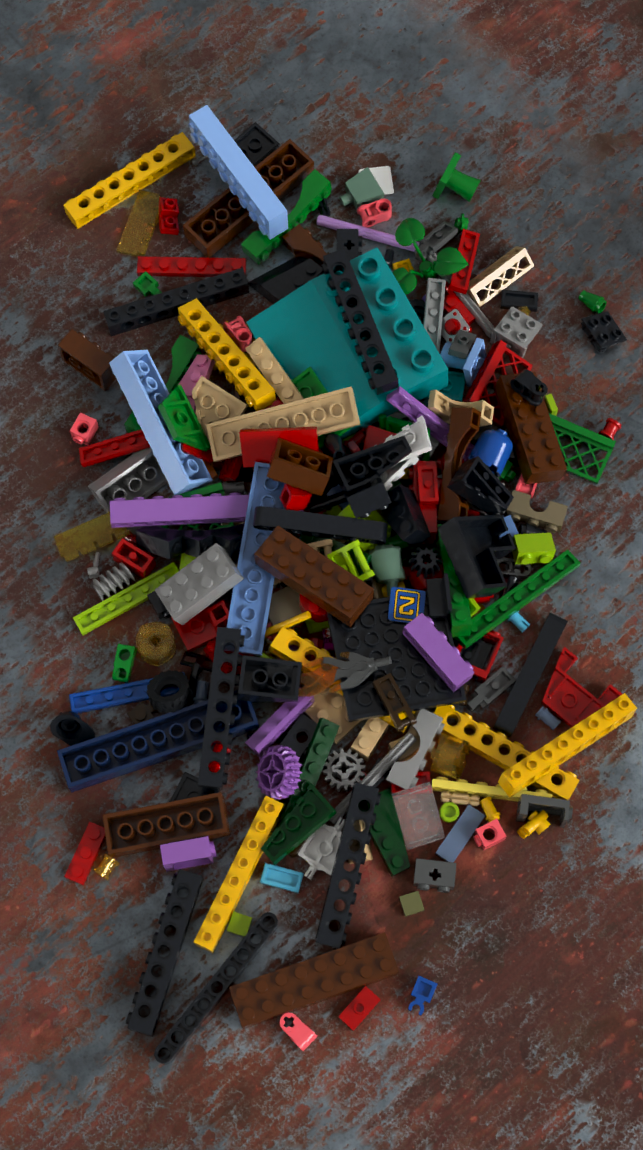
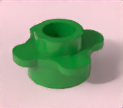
M461 213V216L455 219L454 226L458 228V234L463 229L467 230L469 220L464 217V213Z

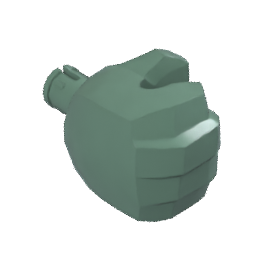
M381 544L376 545L368 554L372 555L370 564L371 570L375 573L373 578L377 583L386 584L387 595L390 597L391 587H398V582L406 580L405 571L402 568V551L400 546Z

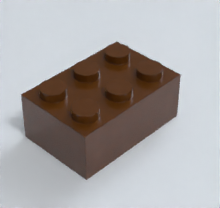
M71 329L58 344L63 362L104 391L116 380V376L113 374L109 364L115 357L110 352L105 353L101 350V347L96 342L91 343L88 341L83 333H77Z
M278 438L271 455L267 477L274 481L289 484L294 488L306 490L311 494L322 496L330 478L333 457Z

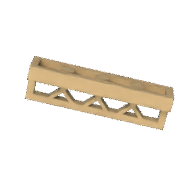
M515 246L469 281L467 293L472 296L478 307L484 305L534 267L526 248ZM524 257L527 265L522 269L518 268L520 260ZM512 268V277L506 279V270ZM500 279L498 287L491 289L492 281ZM481 289H486L484 298L480 300L476 293Z

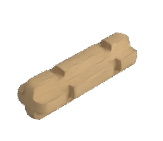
M442 791L440 800L445 803L451 801L455 804H470L477 807L480 802V796Z

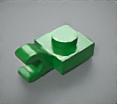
M146 271L133 282V286L145 297L149 294L153 296L162 293L157 289L159 286L158 282Z

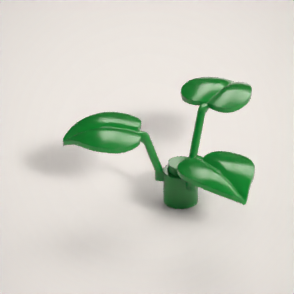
M414 218L403 220L395 233L398 244L409 246L413 243L422 260L419 266L420 272L414 270L408 272L403 267L392 272L405 295L415 289L417 285L415 275L420 276V278L424 277L427 280L428 278H436L437 274L446 276L456 273L468 265L462 254L453 247L441 250L437 254V261H434L433 264L430 261H426L416 244V241L424 238L425 229L422 223Z

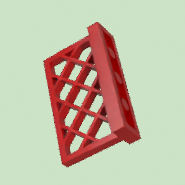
M499 340L492 344L463 402H475L485 398V401L491 405L489 397L496 396L497 398V394L495 391L494 394L488 395L486 387L490 383H493L495 387L498 381L495 377V369L501 368L502 375H507L505 367L512 365L514 374H518L516 364H522L530 371L533 365L507 348V343ZM504 353L509 355L511 363L504 364L502 358ZM498 401L499 406L494 407V409H500L501 418L498 420L493 414L492 421L495 425L501 427L505 420Z

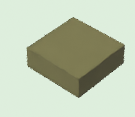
M419 891L399 896L405 917L425 911Z

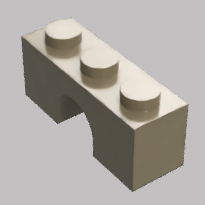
M513 490L512 496L514 498L507 508L505 517L511 515L514 522L521 521L536 527L545 528V530L551 533H560L568 506L549 501L546 510L537 512L530 507L531 495Z

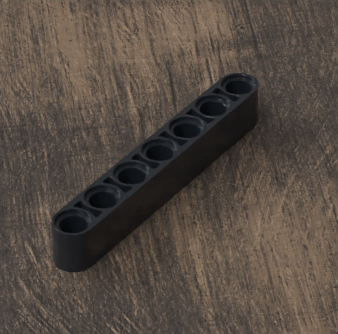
M264 506L255 507L253 527L261 530L273 531L277 526H280L292 534L347 541L359 540L363 543L380 545L386 544L388 524L381 521Z
M549 613L493 727L494 730L509 737L512 736L567 624V620Z

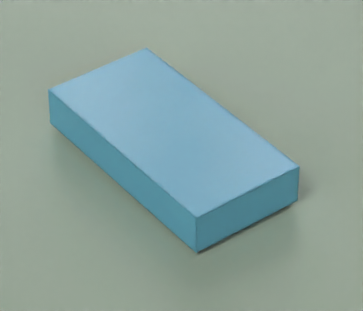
M265 863L260 883L299 894L304 873Z

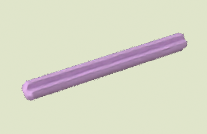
M318 215L316 224L334 230L358 229V236H362V238L413 252L416 250L413 243L409 246L399 245L395 235L324 215Z

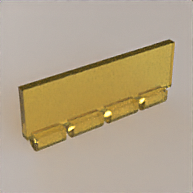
M139 190L116 251L118 253L135 257L145 255L149 245L148 242L151 240L154 227L159 218V194Z
M110 512L62 532L54 536L60 556H64L68 562L79 557L77 551L79 549L82 555L96 550L95 542L98 543L99 547H103L114 542L112 536L114 534L117 540L130 535L128 531L130 527L111 528Z

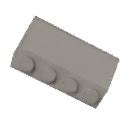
M151 447L136 451L88 487L99 504L110 516V501H114L115 498L133 500L135 497H144L146 499L167 484L168 481L162 473Z

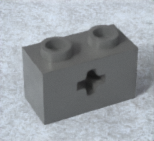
M416 858L413 886H417L418 890L428 891L429 888H437L438 892L449 893L455 886L457 863ZM433 872H436L438 876L436 881L431 877Z

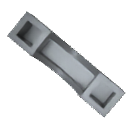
M426 709L419 711L416 718L417 723L413 725V728L420 736L418 752L407 761H395L386 779L388 782L406 791H409L410 788H415L419 779L416 775L419 770L423 771L428 761L425 757L428 752L432 753L436 742L433 740L436 734H441L445 726L442 723V717Z

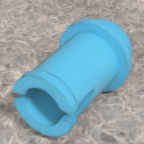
M517 611L507 621H511L523 633L531 624Z

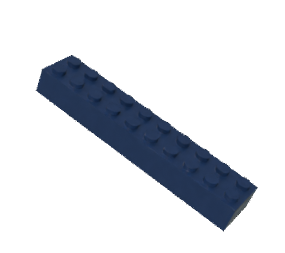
M208 700L57 750L69 790L72 793L202 749ZM237 700L236 706H232V713H235L234 725H230L229 733H233L232 738L259 729V723L252 703L250 701ZM220 703L217 705L216 710L224 713L228 707L226 704ZM217 723L214 726V730L221 733L225 730V725Z

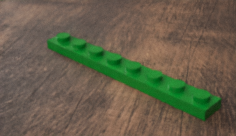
M566 550L471 619L472 629L470 636L454 638L464 649L468 648L578 568L580 562L569 550Z

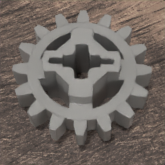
M341 748L339 754L333 751L334 756L327 757L329 763L325 762L324 767L327 769L323 770V775H328L325 777V781L330 782L331 788L337 786L338 792H340L341 788L348 792V787L353 789L354 783H360V778L365 777V773L362 771H365L366 767L362 765L364 763L363 758L358 759L359 754L357 752L352 755L351 749L344 753L343 748ZM344 767L347 769L346 773H342ZM335 777H338L339 779H341L342 782L337 781V780L335 779Z

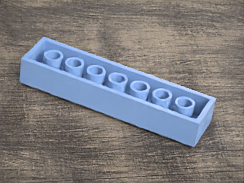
M208 105L190 114L188 126L191 130L190 137L192 141L199 144L200 151L204 156H208L211 166L214 169L217 168L222 181L229 184L231 193L238 196L241 206L244 209L247 208L252 221H256L259 224L261 233L267 235L271 240L287 230L288 217L286 208Z
M148 350L123 351L109 364L145 435V439L153 451V455L161 467L162 473L169 483L170 489L174 495L205 487L213 479L204 461L182 451L181 442L173 440L157 407L169 395V392Z

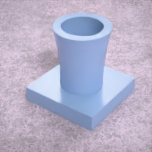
M476 338L466 359L449 355L448 352L452 343L447 341L440 354L447 367L463 370L466 386L471 387L487 356L484 339Z

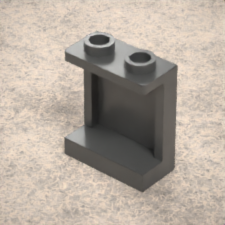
M521 794L517 805L516 822L524 823L528 811L534 812L536 810L539 813L544 810L547 814L560 816V827L564 828L566 823H569L570 819H572L573 807H570V800Z

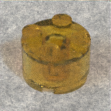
M161 622L147 623L139 628L136 635V647L139 655L150 665H163L176 652L175 637L167 624Z
M441 733L437 749L433 748L430 759L433 760L431 771L450 778L459 779L467 763L465 756L469 755L470 743Z

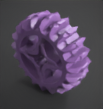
M277 745L268 747V750L263 751V756L259 757L260 763L256 764L258 766V771L255 772L258 774L256 781L259 782L258 788H261V793L277 800L289 798L291 794H294V789L299 788L297 783L301 781L299 776L303 772L300 771L302 764L298 762L300 757L296 755V751L291 750L287 746Z

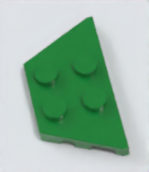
M181 384L178 385L157 407L173 440L206 452L211 448L210 443Z

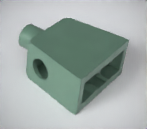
M367 167L345 183L346 194L340 196L339 200L343 206L352 203L357 210L363 204L383 199L384 192Z

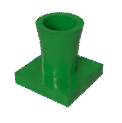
M456 152L432 196L439 199L444 188L447 187L470 202L481 180L455 169L461 157Z

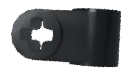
M527 369L521 371L510 382L512 389L533 406L540 405L543 401V396L548 391L546 384L541 382Z

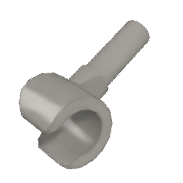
M99 552L95 553L94 567L87 568L89 579L97 578L100 575L98 568Z

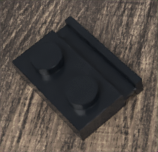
M479 639L468 648H462L460 656L471 665L483 669L492 645ZM475 675L472 676V679H474L475 681H477L479 678Z

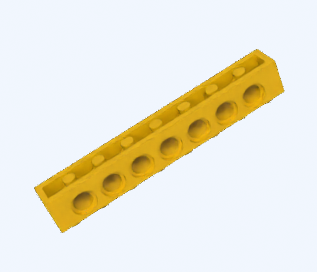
M183 132L172 136L167 142L159 144L149 153H144L136 161L128 163L126 167L115 171L105 180H100L95 186L84 190L79 196L69 199L64 204L66 215L75 227L79 229L196 157L195 147Z
M196 298L178 308L179 323L187 328L192 338L195 337L199 347L205 349L208 358L215 361L218 370L225 373L228 382L235 385L238 394L245 397L248 406L259 411L272 405L276 400L274 388Z
M282 627L271 643L269 652L282 660L302 662V672L343 696L340 680L334 681L338 668L334 665L323 663L324 657L334 658L330 652L323 648L315 647L311 640L307 638L302 639L297 636L298 634L294 630ZM297 645L299 649L292 651L289 649V646ZM313 655L316 659L308 661L305 657ZM330 665L332 670L325 671L322 666ZM404 713L398 715L401 720L406 718ZM390 715L378 717L395 728ZM408 726L404 727V730L401 732L404 733Z
M625 693L504 771L498 780L499 785L511 798L631 719L637 707Z
M453 705L440 706L434 711V714L443 718L442 723L445 724L441 734L504 770L517 764L516 758H526L534 752L525 750L524 746L519 742H511L501 732L497 731L495 733L489 729L490 727L487 724L472 720L471 715L456 711ZM454 718L457 724L451 726L447 723V720ZM472 728L475 733L467 735L464 729ZM487 737L492 741V744L484 745L481 739ZM499 748H507L509 754L502 755L499 752ZM558 766L531 785L538 789L546 790L547 793L552 794V797L556 799L569 800L580 780L577 779L574 773L570 771L564 772ZM551 778H560L561 784H553Z
M265 796L194 940L196 946L214 954L232 917L233 911H235L263 854L261 848L272 835L284 808L283 803Z

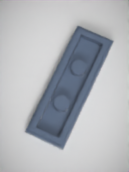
M468 805L435 854L446 862L454 863L485 815L471 805Z

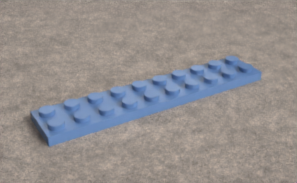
M255 462L237 564V569L244 579L233 587L226 627L241 629V635H245L244 647H240L239 653L262 656L275 580L273 575L255 564V552L273 532L253 527L255 507L264 506L285 509L279 498L285 483L274 481L267 477L269 464ZM227 645L223 650L234 652L235 648L232 645Z

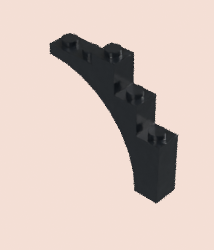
M245 523L211 530H175L158 526H145L136 530V545L141 550L172 559L182 553L197 558L217 543L232 558L240 552Z

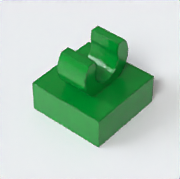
M508 460L500 477L497 476V473H494V475L499 480L512 481L516 476L515 472L509 470L513 463Z

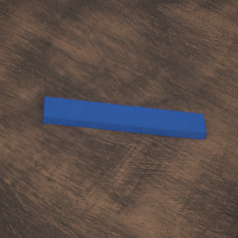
M153 678L69 694L71 711L78 714L149 700L147 685H149V681ZM174 686L168 687L161 691L160 695L162 697L172 696L179 691V688Z

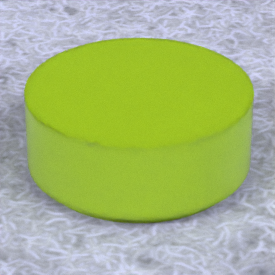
M453 802L444 803L439 810L440 818L446 823L455 822L459 817L458 806Z

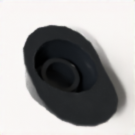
M60 712L50 724L51 733L70 746L95 738L93 729L82 721L76 712Z

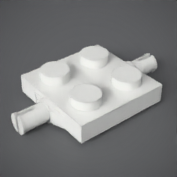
M339 817L334 827L323 824L307 838L298 856L305 859L310 865L304 875L308 879H312L316 870L324 871L331 876L345 819ZM352 840L349 842V845H348L349 848L351 847V845H352V843H353Z

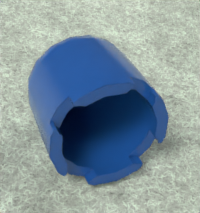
M499 428L497 431L486 430L482 432L467 460L479 456L493 474L497 473V476L500 477L513 450V443L507 437L508 433Z

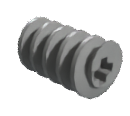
M122 562L119 563L120 569L115 566L112 567L113 573L107 570V577L102 574L99 575L100 582L95 578L93 579V588L102 601H104V594L108 598L110 597V591L116 594L117 586L122 590L124 589L123 583L129 586L130 578L135 581L128 567Z

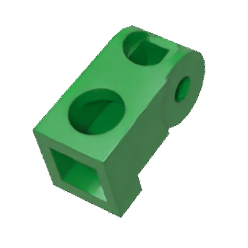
M118 644L113 665V680L129 682L134 659L137 654L136 647Z

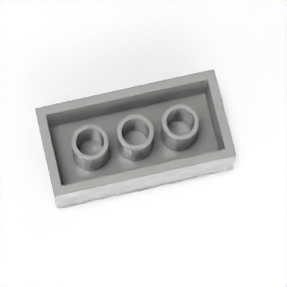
M215 543L156 588L155 592L173 620L184 625L244 578L225 549Z

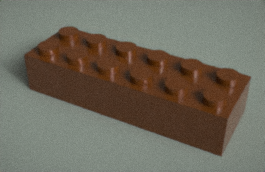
M518 374L500 375L494 388L525 485L560 480L567 467L544 397L540 405L533 406L511 387V380Z
M280 526L273 530L254 554L256 565L349 627L353 625L374 598V588Z
M222 792L103 815L108 855L112 858L158 850L160 845L206 836L209 837V840L231 836L225 798Z

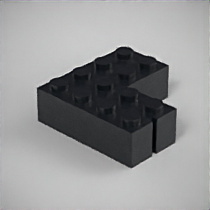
M502 515L453 517L438 527L440 537L444 542L448 557L451 559L455 574L460 581L466 599L492 596L507 587L496 559L503 558L516 550L510 534H506L495 542L493 541V539L508 531Z

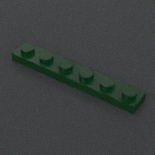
M324 718L319 719L300 767V771L303 773L299 776L301 781L297 783L299 788L294 789V794H291L287 799L276 828L281 826L284 822V817L297 805V800L303 797L310 783L316 786L340 725Z

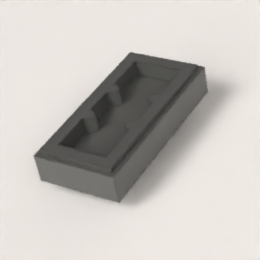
M459 330L449 348L448 354L466 359L476 340L477 334Z

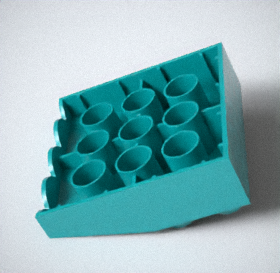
M378 247L350 260L398 378L399 387L401 386L418 401L428 397L431 390L440 391L447 387L448 367ZM337 271L335 274L341 275L343 272ZM322 274L308 281L246 323L254 341L259 337L263 339L291 380L311 367L328 392L347 387L353 388L361 425L352 427L340 436L344 439L378 422L380 414H385L387 417L399 410L386 400L387 395L395 389L379 395L376 394L375 389L371 390L368 383L369 374L368 372L364 373L361 365L363 359L361 356L358 357L354 346L357 345L355 339L351 340L348 333L350 327L342 319V307H338L334 298V296H337L336 292L330 289L328 280H330L329 275ZM344 287L341 290L348 291L350 288ZM354 303L348 305L351 308L356 306ZM356 320L354 323L361 324L363 321ZM364 336L361 339L366 341L369 340L370 337ZM376 353L368 354L369 357H375L377 355ZM381 369L375 370L376 374H381L384 372Z

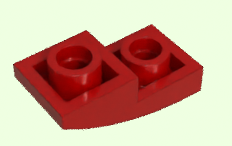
M159 198V227L161 234L178 235L177 199Z

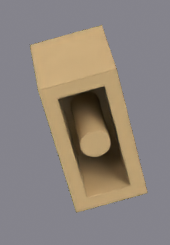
M378 717L368 719L351 746L352 753L355 754L357 752L360 758L368 762L386 734L389 724Z

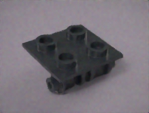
M608 311L581 319V328L587 337L591 338L590 342L593 343L597 352L603 353L607 350L606 347L627 341Z

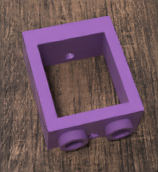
M208 836L160 845L162 862L166 872L214 863L213 857H217L214 841L210 842Z

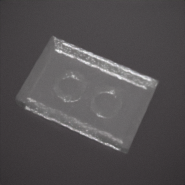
M430 782L391 794L407 850L445 838Z

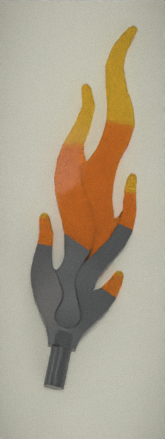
M342 652L340 656L350 661L345 662L331 657L315 659L304 664V667L322 666L314 671L301 673L300 684L305 686L299 689L298 696L310 697L317 695L342 678L348 679L333 686L329 690L330 693L354 688L367 679L371 673L378 670L377 667L392 664L391 657L375 659L353 652Z

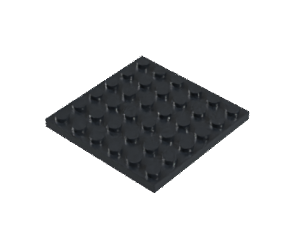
M425 591L424 615L429 616L427 591ZM390 597L371 600L351 627L326 612L335 659L345 662L350 661L348 659L349 653L353 652L375 659L390 656L392 664L377 667L378 670L371 673L358 686L342 689L349 722L389 716L372 684L373 681L389 673L393 676L411 711L458 704L467 700L464 686L462 685L453 692L403 635V628L408 623L390 621L388 619ZM433 618L434 627L438 631H442L446 635L448 643L454 646L448 618ZM348 678L340 679V683L346 681Z

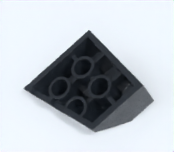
M295 257L249 281L248 284L269 302L275 304L308 281L324 274L322 267L312 259Z

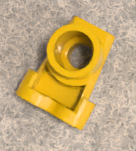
M535 810L527 817L529 821L517 830L519 836L525 839L534 831L538 835L551 825L547 820L548 814L544 810L539 813Z

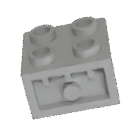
M511 307L493 330L489 343L494 344L502 340L507 343V348L523 358L528 345L540 331L543 324L520 310Z

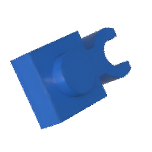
M418 976L410 995L416 999L409 1004L408 1011L411 1012L412 1007L418 1005L420 1007L418 1015L421 1016L424 1012L423 1003L430 1004L437 983Z

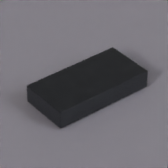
M502 290L500 309L509 310L511 307H514L520 311L537 312L538 293Z

